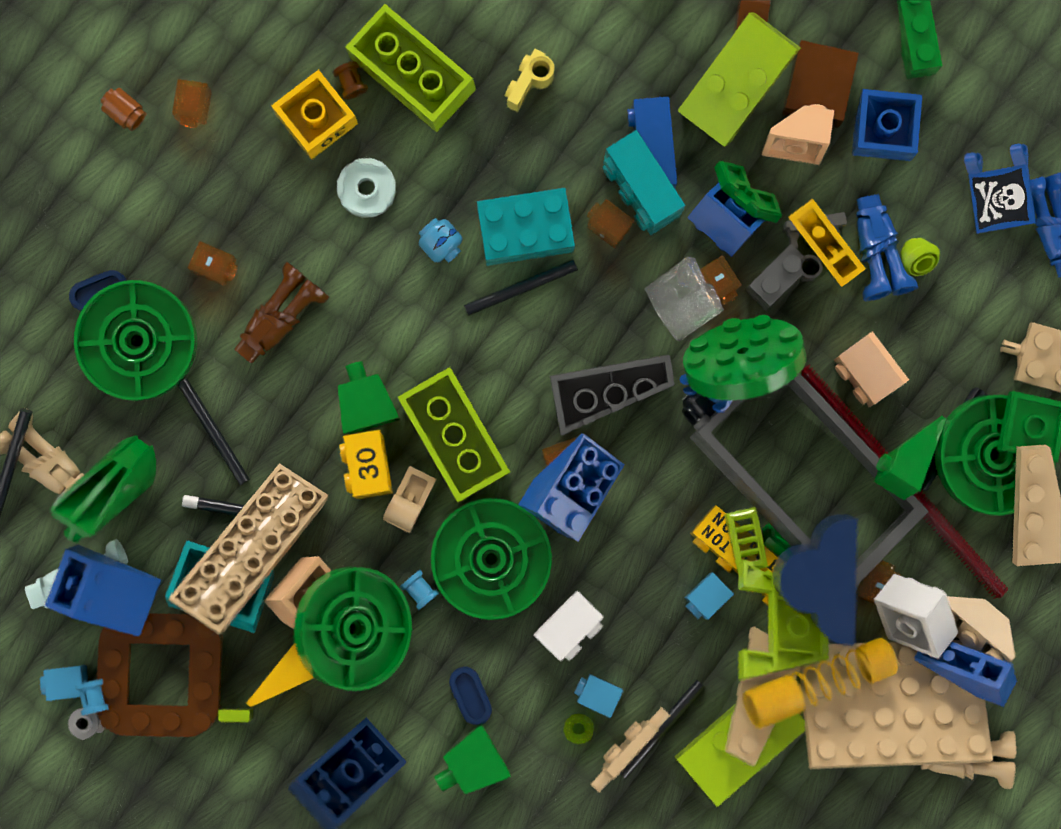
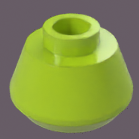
M924 238L908 240L900 253L905 271L908 275L922 276L932 271L939 261V248Z

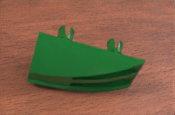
M137 435L124 439L52 505L50 510L53 517L68 526L64 531V535L68 540L80 542L81 538L93 536L153 485L156 475V456L153 445L149 446L138 439Z

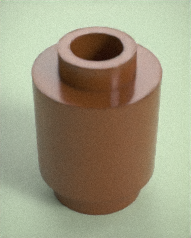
M121 88L108 90L101 99L103 104L101 110L124 129L128 128L134 131L146 117V112L142 110L143 106Z

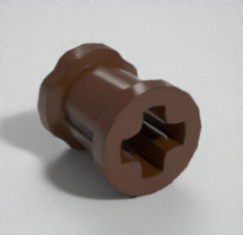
M356 61L344 63L333 70L334 77H338L344 90L343 98L347 100L359 97L368 91L367 85L363 84L357 71L359 66Z

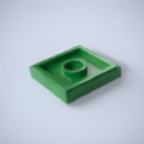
M1009 391L998 450L1016 454L1018 446L1047 445L1051 448L1053 462H1058L1061 449V401Z

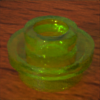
M576 713L566 719L563 728L564 734L570 742L583 744L592 737L594 725L588 716ZM582 723L584 725L583 733H574V724Z

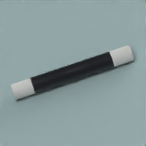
M184 495L182 507L237 516L245 506Z

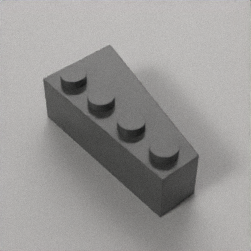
M670 355L549 376L561 436L675 385Z

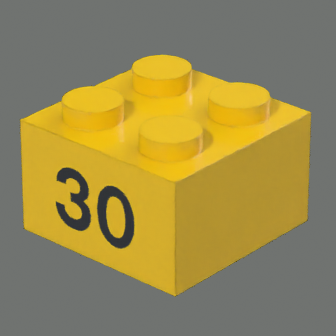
M319 69L271 105L276 116L311 160L358 124L354 113Z
M380 430L343 436L344 443L339 444L341 460L348 464L349 473L344 474L346 491L349 494L352 493L356 499L393 494L383 433Z

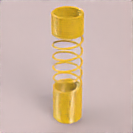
M880 637L857 646L856 650H848L846 658L841 655H835L832 659V664L825 660L820 661L818 670L807 666L803 675L798 672H792L791 675L788 674L744 691L743 703L750 721L756 728L762 729L804 711V697L797 681L793 678V675L796 674L803 679L808 699L816 707L818 703L817 697L806 679L808 669H813L818 674L822 693L827 700L831 701V690L820 673V666L823 663L828 664L832 668L836 687L842 695H845L846 687L844 681L834 667V661L839 657L846 662L847 673L852 685L859 689L860 681L858 675L848 661L850 652H855L859 671L869 683L872 684L895 675L898 671V663L891 645ZM849 667L851 668L856 678L857 685L853 681ZM835 673L837 674V676H838V678H839V680H840V682H841V684H842L843 691L841 690V688H840V686H839V684H838V682H837ZM822 681L824 682V684H825V686H826V689H827V691H828L829 697L827 696V694H826V692H825V690H824V687H823V685H822ZM808 687H809V689H810V691H811V693H812V695H813L814 702H813V700H812V698H811V696H810V693H809V691H808Z

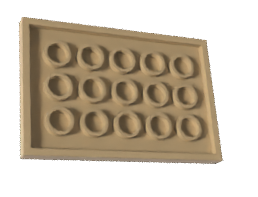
M952 640L954 643L965 646L961 640ZM888 642L897 658L898 671L895 675L872 684L866 681L859 671L855 652H850L848 661L858 675L860 681L859 689H856L849 679L846 662L840 657L836 658L834 667L844 681L846 687L845 695H842L836 687L832 668L828 664L823 663L820 666V673L831 690V701L827 700L822 693L818 674L813 669H808L806 679L817 697L818 703L816 707L809 701L804 681L800 677L801 691L805 701L803 712L809 769L979 763L993 760L985 700L972 695L915 661L914 657L917 653L915 649L897 642ZM855 643V646L829 644V659L826 661L832 664V659L835 655H841L846 658L848 650H856L857 646L865 643ZM819 663L811 664V665H807V666L814 667V668H816V669L818 670V665H819ZM802 666L799 673L803 675L807 666ZM849 667L853 681L857 685L856 678L851 668ZM835 673L837 682H838V684H839L841 690L843 691L842 684H841V682H840V680H839L837 674ZM822 681V685H823V687H824V690H825L827 696L829 697V694H828V691H827V689H826V686H825L824 682ZM808 687V691H809L810 696H811V698H812V700H813V702H814L813 695H812V693H811V691H810V689H809V687Z

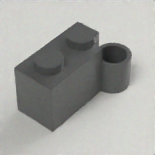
M790 244L745 291L767 311L798 279L804 282L815 280L822 272V262L814 255L804 257ZM811 262L814 264L816 274L807 275L804 273L802 263Z

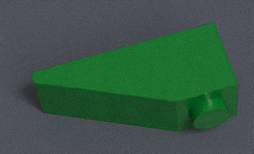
M944 416L938 417L890 453L884 454L876 465L878 472L874 482L902 500L919 492L947 418Z

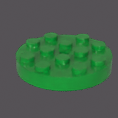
M141 280L114 283L96 293L82 309L74 331V350L78 364L85 376L104 393L125 400H149L171 391L189 372L197 349L195 324L184 303L164 287ZM136 335L142 338V344L138 347L133 346L131 342L132 338Z
M759 315L755 318L741 320L738 318L728 319L723 322V325L717 326L698 338L693 339L683 356V366L689 386L698 394L717 400H742L773 392L791 382L801 372L806 362V351L801 332L792 324L772 319L768 315Z
M1008 395L979 396L958 406L947 417L935 449L936 469L945 490L960 505L981 514L1008 515L1014 513L1016 454L998 450ZM992 449H995L998 452V457L992 461L990 452Z
M495 498L469 502L450 514L440 526L431 550L433 577L445 599L456 609L469 616L488 620L503 619L516 615L534 603L547 584L552 565L550 542L544 528L536 517L516 503ZM490 553L497 556V562L494 565H489L486 562V556Z
M361 567L338 568L318 578L303 595L294 622L296 649L307 671L325 685L348 691H361L373 688L394 674L407 654L412 634V619L409 605L400 588L383 573ZM351 623H353L355 630L350 634L349 628Z

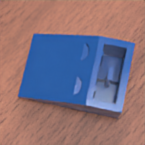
M581 434L533 479L518 505L557 533L579 542L625 464L585 434Z
M78 544L65 550L45 606L78 620L140 636L161 579Z

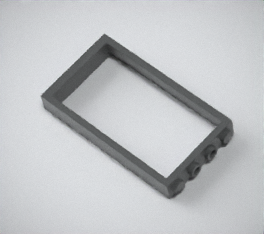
M799 373L787 385L875 478L878 472L876 465L879 461L877 455ZM744 399L733 400L728 409L722 413L716 411L711 417L705 414L693 426L696 431L689 438L745 498L756 507L759 513L791 547L800 544H810L811 540L711 434ZM886 490L905 511L856 560V586L928 512L914 495L902 500Z

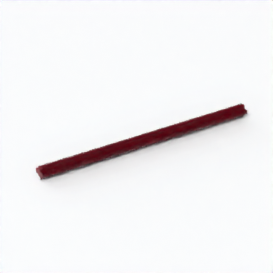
M810 364L801 370L800 374L879 459L888 453L887 451L885 452V448L882 449L883 446H880V443L877 444L878 440L874 441L875 437L872 434L870 435V431L867 432L868 429H865V426L862 427L863 423L860 424V420L857 421L858 418H855V414L852 416L853 412L849 413L850 409L847 406L845 407V403L842 404L843 401H840L838 395L835 396V392L832 393L831 387L827 388L828 384L824 385L826 382H822L823 378L820 379V375L817 377L818 373L814 374L816 370H813V367L810 368ZM923 491L915 493L914 496L928 510L924 517V520L928 518L926 523L930 521L928 525L933 524L931 528L936 527L933 531L938 530L936 534L940 533L939 537L943 535L941 540L945 538L943 542L948 541L946 545L951 544L948 548L953 547L951 551L955 549L954 554L958 552L956 557L960 555L958 559L963 558L961 562L966 561L963 565L968 564L966 568L971 567L969 571L973 569L971 574L975 572L973 576L978 575L976 579L981 578L978 582L983 581L981 585L986 584L984 588L988 586L986 591L990 589L988 593L993 592L991 596L996 595L993 599L1003 597L1008 591V587L1005 584L1003 585L998 576H995L996 574L993 573V570L990 571V567L987 564L985 565V561L983 562V559H980L978 553L975 554V550L972 547L970 548V544L968 545V542H965V539H963V536H960L957 530L955 531V527L952 528L953 525H950V522H948V519H945L942 513L940 514V510L937 511L938 508H935V505L932 506L933 503L930 502L927 496L925 497V494H922Z

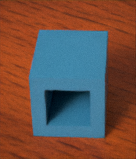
M711 572L684 597L689 602L685 607L697 619L702 616L708 620L734 594Z
M87 665L43 670L44 676L40 678V689L43 695L46 694V701L81 697L75 685L88 682Z
M589 674L587 679L581 677L574 694L578 695L577 703L611 718L623 689Z

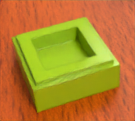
M223 708L219 710L220 722H250L253 719V708Z

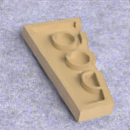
M1047 445L1018 446L1016 449L1012 563L1016 566L1061 563V496L1051 448Z
M751 627L747 650L769 652L768 634L756 627ZM801 667L741 680V683L738 685L736 694L738 697L735 712H733L725 752L751 766H755L775 723L762 729H758L753 725L744 707V691L788 674L791 675L792 672L799 673ZM793 675V678L796 680L798 675Z

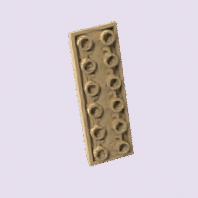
M279 463L169 597V601L197 618L216 633L221 634L322 509L328 499V495Z

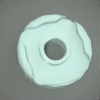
M360 158L341 171L337 181V194L342 205L351 214L362 218L375 217L384 213L392 205L396 195V182L391 171L384 163L372 158ZM365 180L372 181L375 185L373 193L362 195L358 191L361 182Z

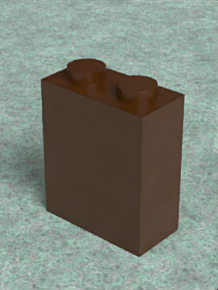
M801 40L798 45L801 49L794 58L782 115L790 116L804 105L819 104L829 110H834L832 130L835 127L839 128L844 121L859 53Z

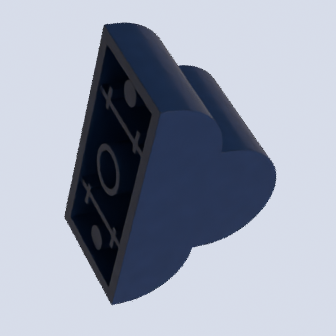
M837 514L825 518L814 529L810 544L795 545L786 549L775 562L773 582L778 593L792 607L799 611L810 613L814 624L830 640L841 645L855 646L857 519L848 514Z
M365 718L297 777L287 789L323 829H337L400 770L407 761L376 727Z

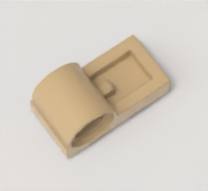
M409 466L396 494L386 509L383 520L411 533L437 479Z

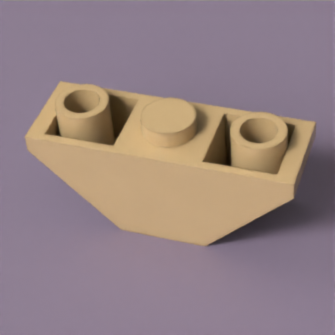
M947 596L958 630L956 637L961 640L963 645L1012 663L1015 658L1009 619L986 599Z

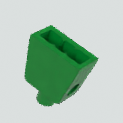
M363 361L346 365L350 382L338 385L343 433L351 435L399 421V414L379 374L367 377Z
M481 724L443 756L448 768L435 775L434 778L442 792L458 783L463 793L468 794L507 779L511 776V773L484 726Z

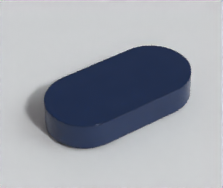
M109 270L78 282L70 290V303L74 308L82 311L86 303L100 290L114 283L127 281V279L120 272Z
M466 666L457 668L451 674L449 680L452 693L463 718L469 724L481 725L491 716V703L477 672Z

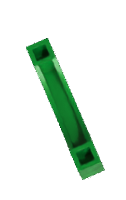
M897 0L901 54L906 80L935 75L943 65L930 0Z

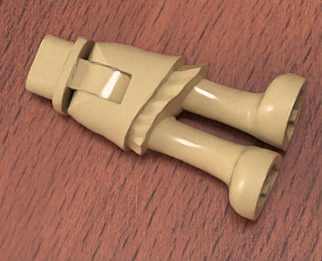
M19 413L11 420L8 426L12 432H14ZM32 415L24 440L41 456L36 458L22 446L18 461L24 465L21 472L29 473L30 478L37 480L57 494L62 493L63 495L84 474H80L79 468L68 457L65 450L62 451L59 446L54 448L37 433L32 426ZM6 430L0 433V455L7 454L12 435Z
M1005 731L1001 734L999 740L991 741L993 756L1015 759L1016 738L1014 731ZM1009 761L921 765V769L954 775L962 779L966 776L973 780L974 774L995 777L998 779L999 785L1005 789H1012L1015 777V763Z

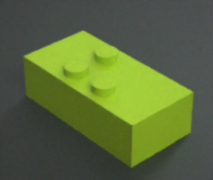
M386 4L378 10L345 46L351 60L356 61L358 66L435 132L447 122L476 90L474 80L470 75Z
M749 13L680 106L678 112L721 145L727 146L801 48L756 13Z
M450 367L398 396L400 403L457 502L510 473Z
M736 704L674 757L718 807L805 731V721L799 713L774 724L755 766H751L725 752L733 712H735Z

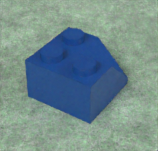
M863 89L854 126L852 155L911 161L918 153L922 95Z

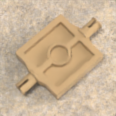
M1032 322L1029 324L1026 337L1021 344L1003 340L1002 345L1004 346L1001 347L1000 352L1017 356L1018 366L1014 380L1061 393V330Z
M660 707L650 720L646 722L643 720L640 724L635 721L624 733L627 739L620 746L614 744L603 756L605 758L603 771L590 784L600 793L611 779L614 780L659 731L658 728L670 715Z

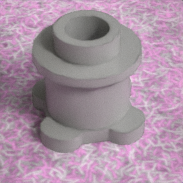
M83 708L74 711L69 717L68 726L70 732L81 740H86L95 733H102L105 730L100 723L97 712L82 716L81 711ZM83 718L88 721L87 728H84L81 724Z

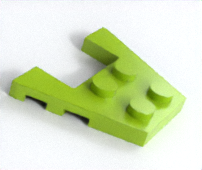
M748 560L741 561L739 563V590L768 594L769 652L745 649L740 651L739 680H746L828 660L829 638L817 628L812 621L810 613L795 609L778 593L773 582L772 572L768 570L764 572L754 567V563Z

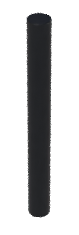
M571 260L465 304L467 314L470 316L578 271L575 261Z
M185 379L178 383V387L238 484L241 486L250 480L189 380Z
M25 408L20 409L0 475V517L32 416V411Z
M698 680L691 685L668 712L670 717L658 728L659 731L620 772L625 779L706 688Z

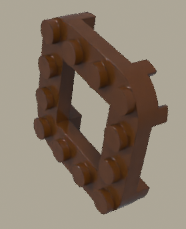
M149 613L140 636L103 627L98 644L97 680L102 679L103 681L101 685L104 704H108L109 709L97 712L102 727L123 736L192 737L210 729L219 717V710L222 708V705H220L222 645H224L222 633H216L190 614ZM131 643L190 645L188 705L129 704Z

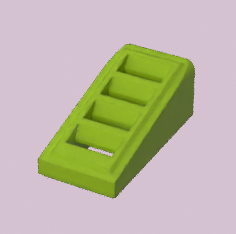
M756 507L724 514L738 574L739 563L742 561V557L758 554L759 560L751 561L754 563V567L758 569L768 567ZM750 518L751 524L735 527L734 521ZM753 531L754 536L742 539L737 537V533ZM755 542L756 548L740 551L739 545Z

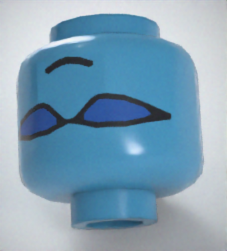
M435 218L418 233L421 236L419 246L433 262L438 263L445 259L449 263L461 253L458 246L462 243L463 237L446 219L438 221Z

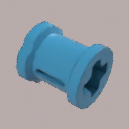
M421 570L400 586L402 591L406 590L415 600L418 610L439 594L437 590H433L423 579Z
M102 679L75 685L76 690L80 692L83 705L82 716L109 709L108 704H104L101 690Z

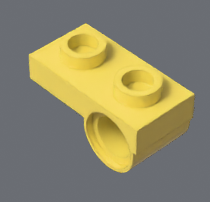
M534 49L531 56L525 55L519 67V71L522 72L517 82L512 80L506 90L505 96L508 97L507 107L516 112L519 111L532 86L539 89L546 88L554 79L553 61L545 56V53ZM542 66L549 73L545 77H537L534 75L533 70L536 67Z

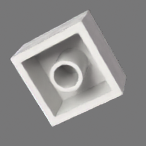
M894 574L874 599L889 640L939 659L958 634L947 595L937 587H929L918 583L912 578H904Z
M576 591L534 633V636L559 661L564 657L570 661L581 649L578 643L585 636L591 639L603 627L600 621L604 617Z

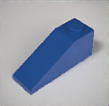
M669 97L633 99L632 109H627L628 127H634V131H638L673 187L676 188L677 176Z
M954 642L949 644L939 659L917 651L914 657L915 661L972 695L1004 707L1017 682L1011 663Z

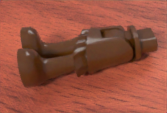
M286 262L282 268L283 280L265 305L261 304L259 310L255 309L244 333L240 335L242 340L234 348L251 364L260 354L264 356L266 354L265 351L272 349L288 332L294 329L292 326L300 322L296 317L310 302L322 304L330 298L289 262ZM303 284L284 311H279V308L298 286Z

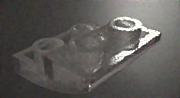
M687 256L645 288L658 316L676 341L683 340L724 310L714 286L705 282L699 266L693 257Z

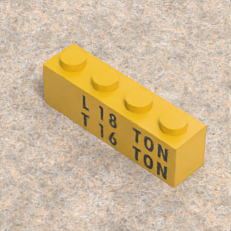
M715 505L690 533L695 537L692 542L704 553H707L709 550L718 557L715 562L725 571L730 573L733 569L738 574L724 516L726 513ZM734 521L735 527H739L740 525ZM747 531L737 533L738 539L752 536ZM755 542L739 545L740 551L756 548ZM764 546L768 567L761 568L760 570L764 572L768 570L773 573L778 557ZM758 554L742 557V561H756L759 560ZM761 593L765 596L762 601L768 606V594Z

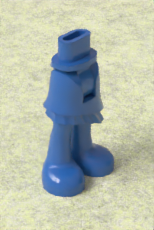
M1061 172L1046 178L1040 177L1030 180L1034 211L1037 216L1035 225L1038 228H1035V230L1039 234L1043 248L1050 259V265H1055L1058 278L1061 277ZM1045 190L1048 194L1055 217H1051L1049 213V209L1045 199Z
M879 194L857 199L859 211L856 212V217L858 218L859 253L863 254L861 262H868L871 273V283L864 288L862 293L864 301L881 299L888 296L891 292L893 295H901L917 290V281L907 274L897 249V244L899 243L897 237L899 234L886 212L887 207L882 206ZM881 252L885 253L888 262L891 285L885 273Z

